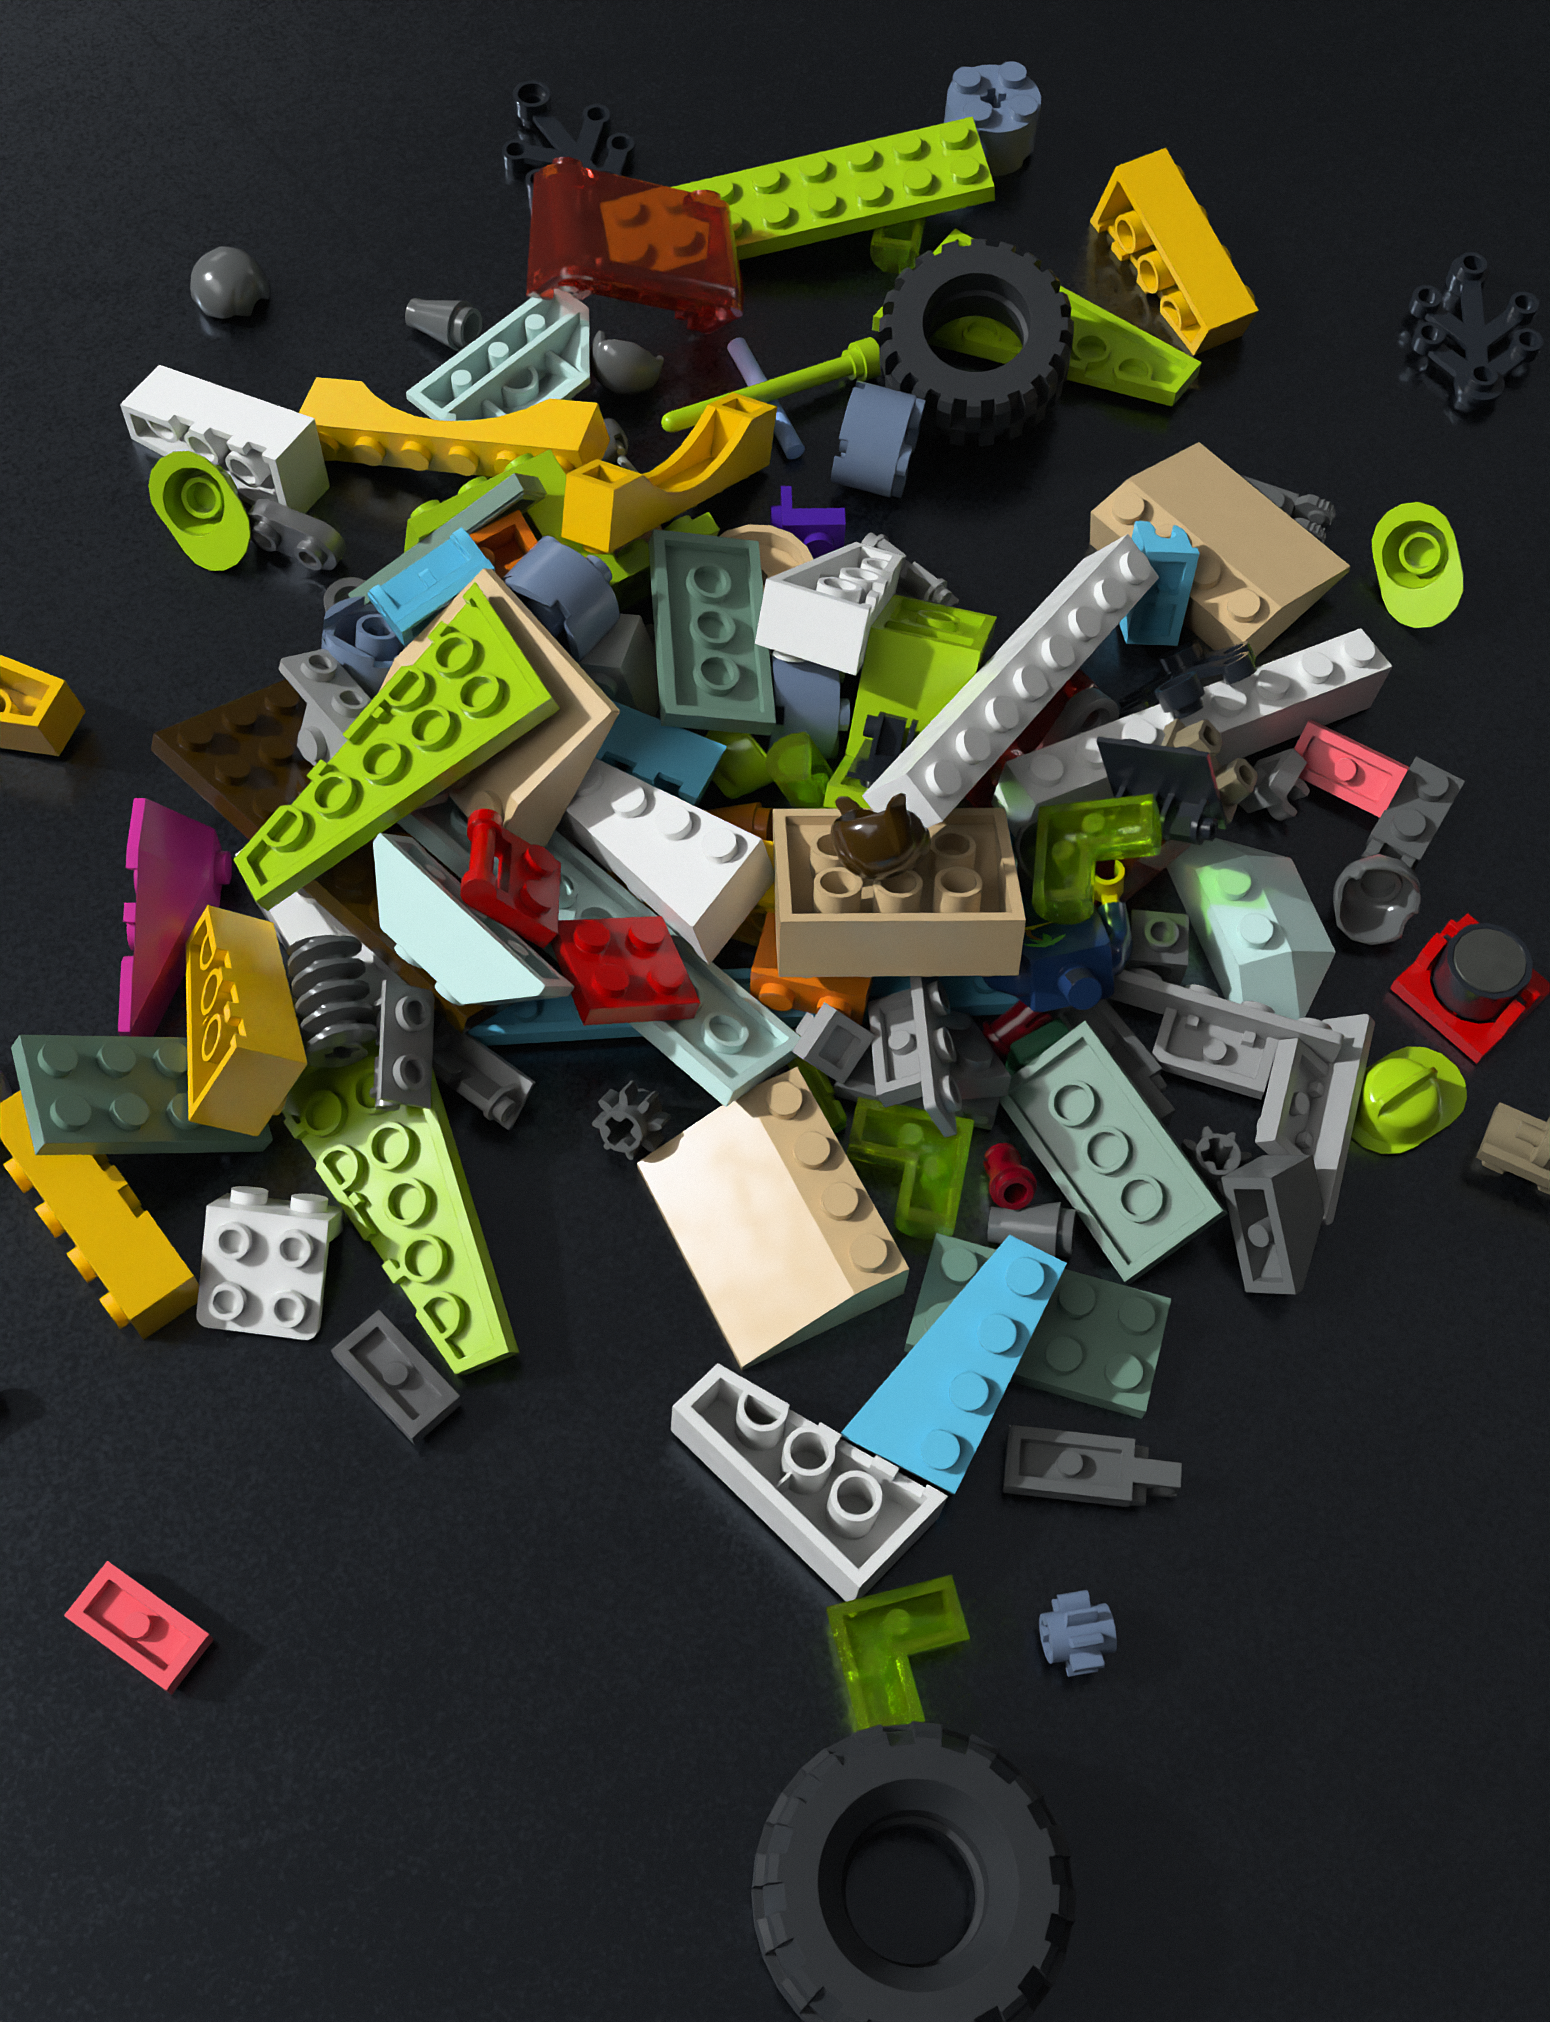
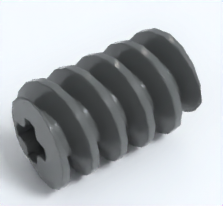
M336 935L307 937L296 941L286 951L290 956L287 961L289 974L294 978L291 983L293 996L298 1000L295 1004L296 1015L302 1022L299 1030L302 1041L306 1044L304 1050L307 1063L310 1066L337 1068L355 1064L367 1056V1050L363 1048V1045L374 1041L378 1037L377 1027L372 1024L362 1023L374 1015L373 1005L368 1002L359 1001L370 994L369 983L363 980H356V978L361 977L366 972L365 962L359 958H352L362 951L361 940L356 937Z

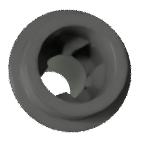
M413 298L408 303L405 311V321L408 327L425 333L455 351L467 347L479 338L481 334V313L478 309L473 308L468 301L422 300Z
M1062 1202L1027 1205L1017 1210L991 1207L988 1222V1243L1002 1244L1011 1235L1056 1258L1058 1256L1072 1257L1076 1236L1077 1210L1063 1208Z

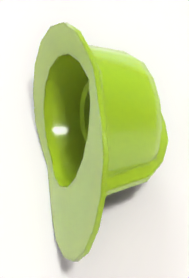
M173 451L160 458L150 475L148 488L151 503L183 551L195 564L210 571H224L239 564L248 551L251 528L250 519L243 503L239 499L237 486L231 475L221 466L211 463L206 457L191 451Z
M1421 502L1404 503L1388 511L1376 525L1372 538L1373 559L1383 601L1388 612L1399 623L1413 628L1433 627L1445 621L1459 605L1464 591V574L1455 533L1447 517L1431 505Z
M710 730L705 738L727 746L712 778V781L725 797L730 799L738 798L775 781L783 789L788 788L779 771L751 734Z
M1405 1047L1396 1050L1365 1069L1351 1138L1363 1148L1379 1154H1401L1417 1147L1451 1125L1463 1112L1467 1100L1465 1080L1459 1069L1443 1054L1426 1047Z

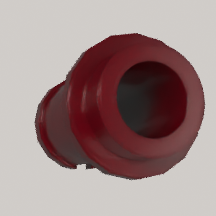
M1019 1000L995 1021H984L982 1023L984 1030L981 1032L1000 1060L1005 1056L1013 1058L1017 1055L1015 1048L1046 1022H1050L1053 1019V1015L1050 1011L1034 1012Z
M998 1143L991 1146L984 1155L988 1161H983V1166L990 1177L989 1193L993 1201L1000 1207L1011 1210L1027 1206L1037 1190V1181L1032 1171L1023 1166L1021 1155L1012 1144Z

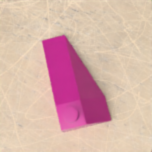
M134 798L127 843L126 868L134 870L136 903H124L123 922L127 924L128 945L134 953L133 956H124L121 961L118 1033L120 1036L153 1037L186 973L185 942L207 905L219 908L222 885H229L231 882L232 859L229 851L222 850L214 828L149 799Z

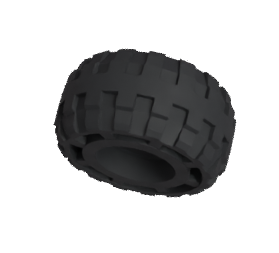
M912 1721L910 1724L890 1726L879 1724L853 1732L845 1739L828 1748H824L798 1771L779 1795L765 1822L755 1855L751 1892L753 1918L761 1953L778 1990L803 2021L1025 2022L1036 2011L1053 1987L1066 1959L1073 1924L1075 1923L1076 1889L1073 1886L1070 1857L1072 1855L1062 1825L1057 1824L1043 1798L1045 1794L1025 1770L1021 1772L998 1752L999 1748L973 1734L967 1736L942 1728L943 1724ZM896 1827H919L943 1837L963 1857L971 1872L974 1883V1913L965 1936L948 1954L927 1963H899L875 1952L857 1933L847 1909L846 1879L854 1857L871 1838Z

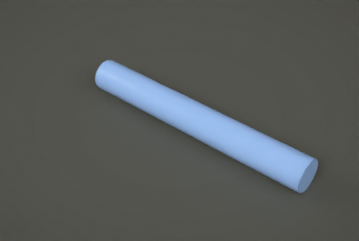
M741 337L733 339L728 344L727 349L747 386L767 381L745 339ZM778 399L767 402L777 406L774 435L788 459L800 457L804 453L805 447Z

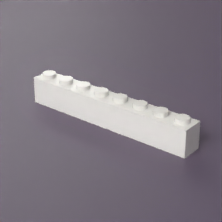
M1129 534L1084 558L870 786L862 797L874 812L879 813L886 810V806L893 796L904 793L906 794L907 810L915 813L927 828L942 822L1158 580L1159 576L1150 565L1148 558L1139 550Z
M1360 628L1256 667L1257 671L1239 682L1227 685L1222 680L1203 687L1205 694L1201 698L1205 706L1196 713L1180 719V721L1187 727L1201 720L1208 719L1220 732L1223 740L1219 754L1214 757L1222 765H1225L1237 758L1246 757L1301 735L1310 719L1322 725H1327L1370 708L1393 666ZM1158 704L1007 761L1002 770L991 804L994 808H1005L1008 828L1014 837H1016L1020 827L1037 816H1045L1047 823L1064 825L1070 823L1073 825L1101 814L1104 803L1114 802L1115 799L1096 742L1098 736L1120 740L1135 739L1142 743L1161 745L1165 737L1164 727L1173 721V717L1170 712L1164 713L1161 705Z

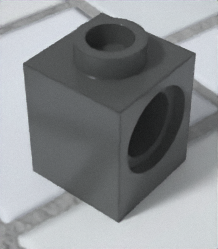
M1132 909L1129 924L1133 940V950L1124 970L1129 971L1132 968L1146 969L1159 975L1162 981L1180 986L1188 967L1189 915Z

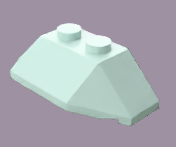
M553 281L406 392L407 400L431 419L439 421H472L494 418L529 408L549 398L570 400L590 384L589 307Z
M385 833L378 834L373 842L380 928L397 943L394 949L402 959L415 967L423 968L437 981L435 988L441 996L449 1002L462 1007L465 1005H498L569 996L574 986L512 930L468 906L460 896L461 883L431 857L412 837Z
M1215 838L1212 842L1204 841L1200 846L1188 844L1163 851V861L1189 915V919L1225 999L1239 1004L1244 1001L1259 1002L1271 1007L1277 1015L1294 1020L1305 1018L1336 952L1292 859Z

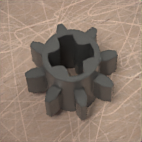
M630 1081L620 1091V1094L610 1089L598 1101L604 1111L592 1122V1126L600 1129L606 1150L611 1148L618 1152H625L628 1160H633L643 1147L653 1152L664 1140L659 1130L671 1119V1115L662 1112V1106L658 1099L659 1092L657 1090L650 1092L645 1089H637L635 1081Z
M1207 1126L1203 1128L1198 1144L1192 1140L1184 1139L1180 1148L1222 1204L1225 1193L1221 1177L1249 1163L1252 1156L1249 1152H1240L1237 1143L1234 1141L1236 1133L1231 1132L1227 1136L1219 1133L1213 1134Z

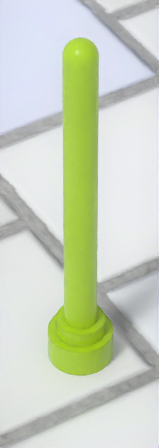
M872 337L850 343L848 349L844 350L839 358L733 392L767 403L844 377H848L850 380L857 379L862 382L881 376L879 345ZM733 392L666 413L661 421L663 429L669 433H674L696 426L708 404Z

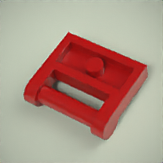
M486 808L475 810L468 818L467 836L472 842L469 871L461 879L460 896L468 906L544 949L558 933L561 862L556 860L546 848L537 844L531 845L503 828L501 815L496 811ZM494 857L499 859L497 878L493 874Z

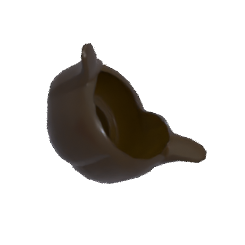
M899 793L893 796L888 802L886 810L879 813L863 809L848 796H841L836 799L835 804L841 816L836 818L832 824L830 835L838 859L855 876L869 880L889 879L900 876L913 869L928 855L931 845L930 831L923 825L921 819L915 813L907 810L906 794Z

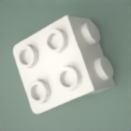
M251 1186L232 1187L231 1193H226L208 1204L196 1313L198 1322L204 1327L302 1340L313 1338L321 1327L329 1242L343 1232L345 1211L342 1207L328 1206L327 1197L315 1194L291 1195V1201L268 1198V1190Z

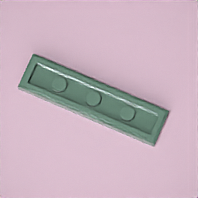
M513 473L348 594L349 597L365 596L364 605L372 604L367 596L370 589L377 584L383 585L450 539L449 536L460 527L470 535L518 509L523 514L545 498L547 492L541 481L535 476Z

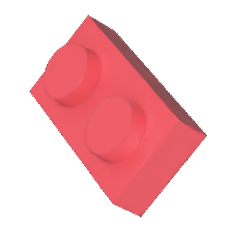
M1311 719L1307 722L1294 748L1307 762L1298 778L1378 817H1381L1384 810H1387L1410 768Z
M109 1561L104 1564L64 1615L72 1623L171 1695L214 1640L210 1634Z

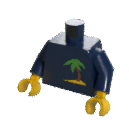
M1115 860V878L1111 880H1104L1098 877L1096 874V864L1093 863L1091 865L1089 892L1095 900L1102 902L1098 909L1094 904L1025 918L1026 923L1019 975L982 976L984 982L993 990L1015 996L1034 1012H1046L1069 1006L1079 1010H1087L1095 1006L1100 999L1112 996L1114 994L1113 976L1123 972L1133 950L1126 903L1119 902L1124 889L1125 868L1119 860Z

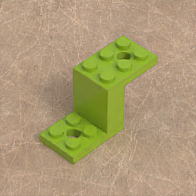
M550 449L535 457L532 453L521 455L511 461L506 466L504 472L488 480L485 476L474 478L460 488L458 495L442 503L435 499L420 505L412 512L411 518L407 521L404 553L513 473L535 476L539 478L547 494L544 499L522 515L537 542L544 536H550L584 557L594 555L606 563L612 573V580L609 582V585L616 596L619 612L652 596L649 548L645 539H638L628 544L616 557L614 552L609 554L588 552L583 549L582 544L561 537L566 474ZM707 512L693 520L689 515L683 516L673 521L664 530L717 536L720 529L711 514Z
M895 594L891 597L870 627L846 754L827 784L824 807L838 809L835 804L836 799L841 796H848L856 801L860 807L871 808L862 797L868 788L862 786L859 779L847 777L848 770L865 738L873 740V738L863 736L867 715L878 716L881 711L908 718L902 747L905 748L912 720H919L917 737L980 670L982 659L993 638L997 620L996 616Z

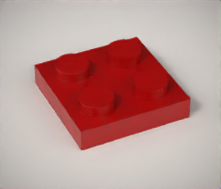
M662 916L558 920V933L550 943L563 976L574 986L571 995L584 1026L694 1019L701 1002Z

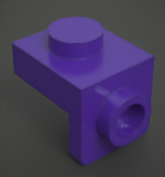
M781 486L780 505L770 506L771 526L796 536L808 547L813 559L844 547L845 508L793 509L791 486Z

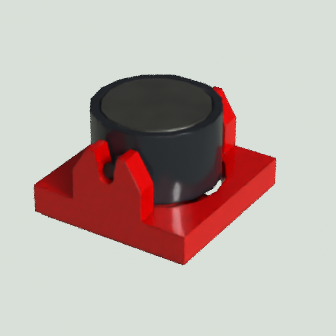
M1467 913L1457 923L1451 919L1440 934L1437 932L1422 949L1416 961L1395 979L1390 989L1478 1064L1550 995V982L1533 969V961L1529 949L1518 935L1503 926L1479 923ZM1432 970L1434 971L1433 983H1434V986H1435V989H1436V992H1437L1438 997H1439V998L1442 1000V1002H1443L1442 1005H1441L1440 1002L1435 998L1434 993H1433V989H1432V986H1431V983H1430ZM1460 1015L1463 1018H1468L1477 1021L1491 1020L1492 1022L1478 1024L1461 1020L1456 1016Z

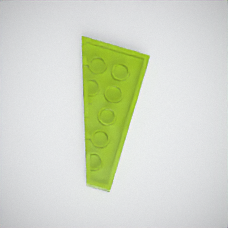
M954 229L934 250L933 254L935 256L942 253V245L958 241L959 247L969 246L973 238ZM1060 286L1059 292H1064L1068 295L1072 307L1070 319L1074 321V336L1067 380L1173 406L1197 378L1202 362ZM883 306L873 316L872 330L879 332V321L883 317ZM967 316L950 321L939 328L928 341L929 345L1003 364L1011 361L1023 348L1019 338L1010 328L999 321L982 316Z
M476 582L462 596L466 604L447 625L440 621L427 636L432 643L412 666H401L342 734L347 741L328 763L320 759L307 774V777L312 782L292 805H280L233 859L255 901L266 911L281 903L378 836L379 833L394 825L560 710L550 692Z
M376 1039L363 1045V1048L367 1050V1056L350 1066L320 1068L307 1064L287 1093L286 1102L282 1110L286 1117L283 1122L293 1137L300 1139L317 1163L315 1169L362 1238L372 1243L385 1262L382 1267L394 1284H400L417 1309L415 1316L455 1374L467 1375L518 1354L519 1349L433 1068L431 1108L423 1109L400 1104L399 1110L383 1111L375 1108L376 1099L370 1097V1089L374 1087L375 1057L379 1056L380 1046L375 1045Z

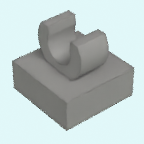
M1294 748L1258 760L1253 767L1258 775L1253 792L1238 804L1247 813L1267 807L1269 814L1279 821L1295 817L1297 810L1290 805L1287 796L1293 801L1308 796L1310 790L1307 784L1298 778L1307 762Z
M824 1002L815 1017L807 1012L794 1032L802 1037L792 1052L843 1085L875 1035Z

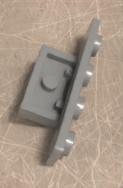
M326 649L284 657L280 661L279 671L307 702L301 730L298 734L297 747L300 749L303 757L311 762L313 766L320 759L328 763L347 741L342 734L372 700ZM444 789L415 810L446 802L450 789Z
M1132 968L1129 971L1123 970L1121 974L1114 976V994L1109 997L1115 1001L1164 1015L1152 1052V1056L1162 1067L1163 1071L1260 1100L1266 1088L1278 1040L1299 1038L1324 1062L1333 1063L1342 1047L1344 1039L1342 1033L1332 1031L1331 1026L1323 1021L1313 1018H1300L1298 1020L1275 1014L1274 1010L1265 1004L1254 1001H1244L1239 1004L1219 998L1215 991L1204 986L1192 984L1181 987L1164 982L1156 973L1141 968Z
M910 976V989L868 1002L870 1032L875 1035L871 1045L876 1096L885 1108L923 1097L926 1112L946 1138L957 1134L955 1112L962 1109L961 1095L956 1081L950 1075L949 1063L956 1061V1051L951 1035L944 1026L943 1016L950 1014V1003L946 990L941 981H939V976Z
M1368 1014L1322 1020L1331 1026L1332 1031L1344 1035L1342 1047L1333 1063L1324 1062L1299 1038L1278 1040L1273 1066L1269 1074V1084L1262 1114L1257 1123L1255 1143L1267 1154L1313 1155L1324 1208L1321 1226L1330 1225L1335 1216L1375 1021Z

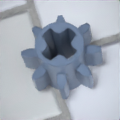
M1088 1590L1057 1595V1599H1052L1051 1601L1053 1612L1041 1613L1039 1618L1041 1642L1048 1662L1052 1664L1065 1661L1068 1677L1098 1672L1099 1668H1104L1105 1666L1102 1655L1115 1653L1117 1648L1114 1620L1106 1603L1090 1605Z

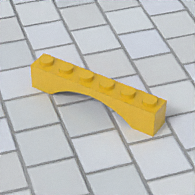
M316 377L299 411L300 414L315 418L324 461H343L370 466L382 465L411 468L417 471H440L458 473L465 476L494 477L504 472L506 466L517 457L527 453H532L535 457L549 449L564 473L567 474L595 459L602 460L610 442L599 405L593 402L549 398L529 408L499 417L472 421H439L413 416L391 407L375 396L362 381Z
M733 392L708 404L696 426L682 445L665 462L650 472L640 474L595 459L567 473L561 537L582 544L583 549L588 552L609 554L633 539L643 536L644 533L670 521L684 511L696 507L699 503L715 494L723 492L735 483L747 479L750 475L770 464L777 406Z

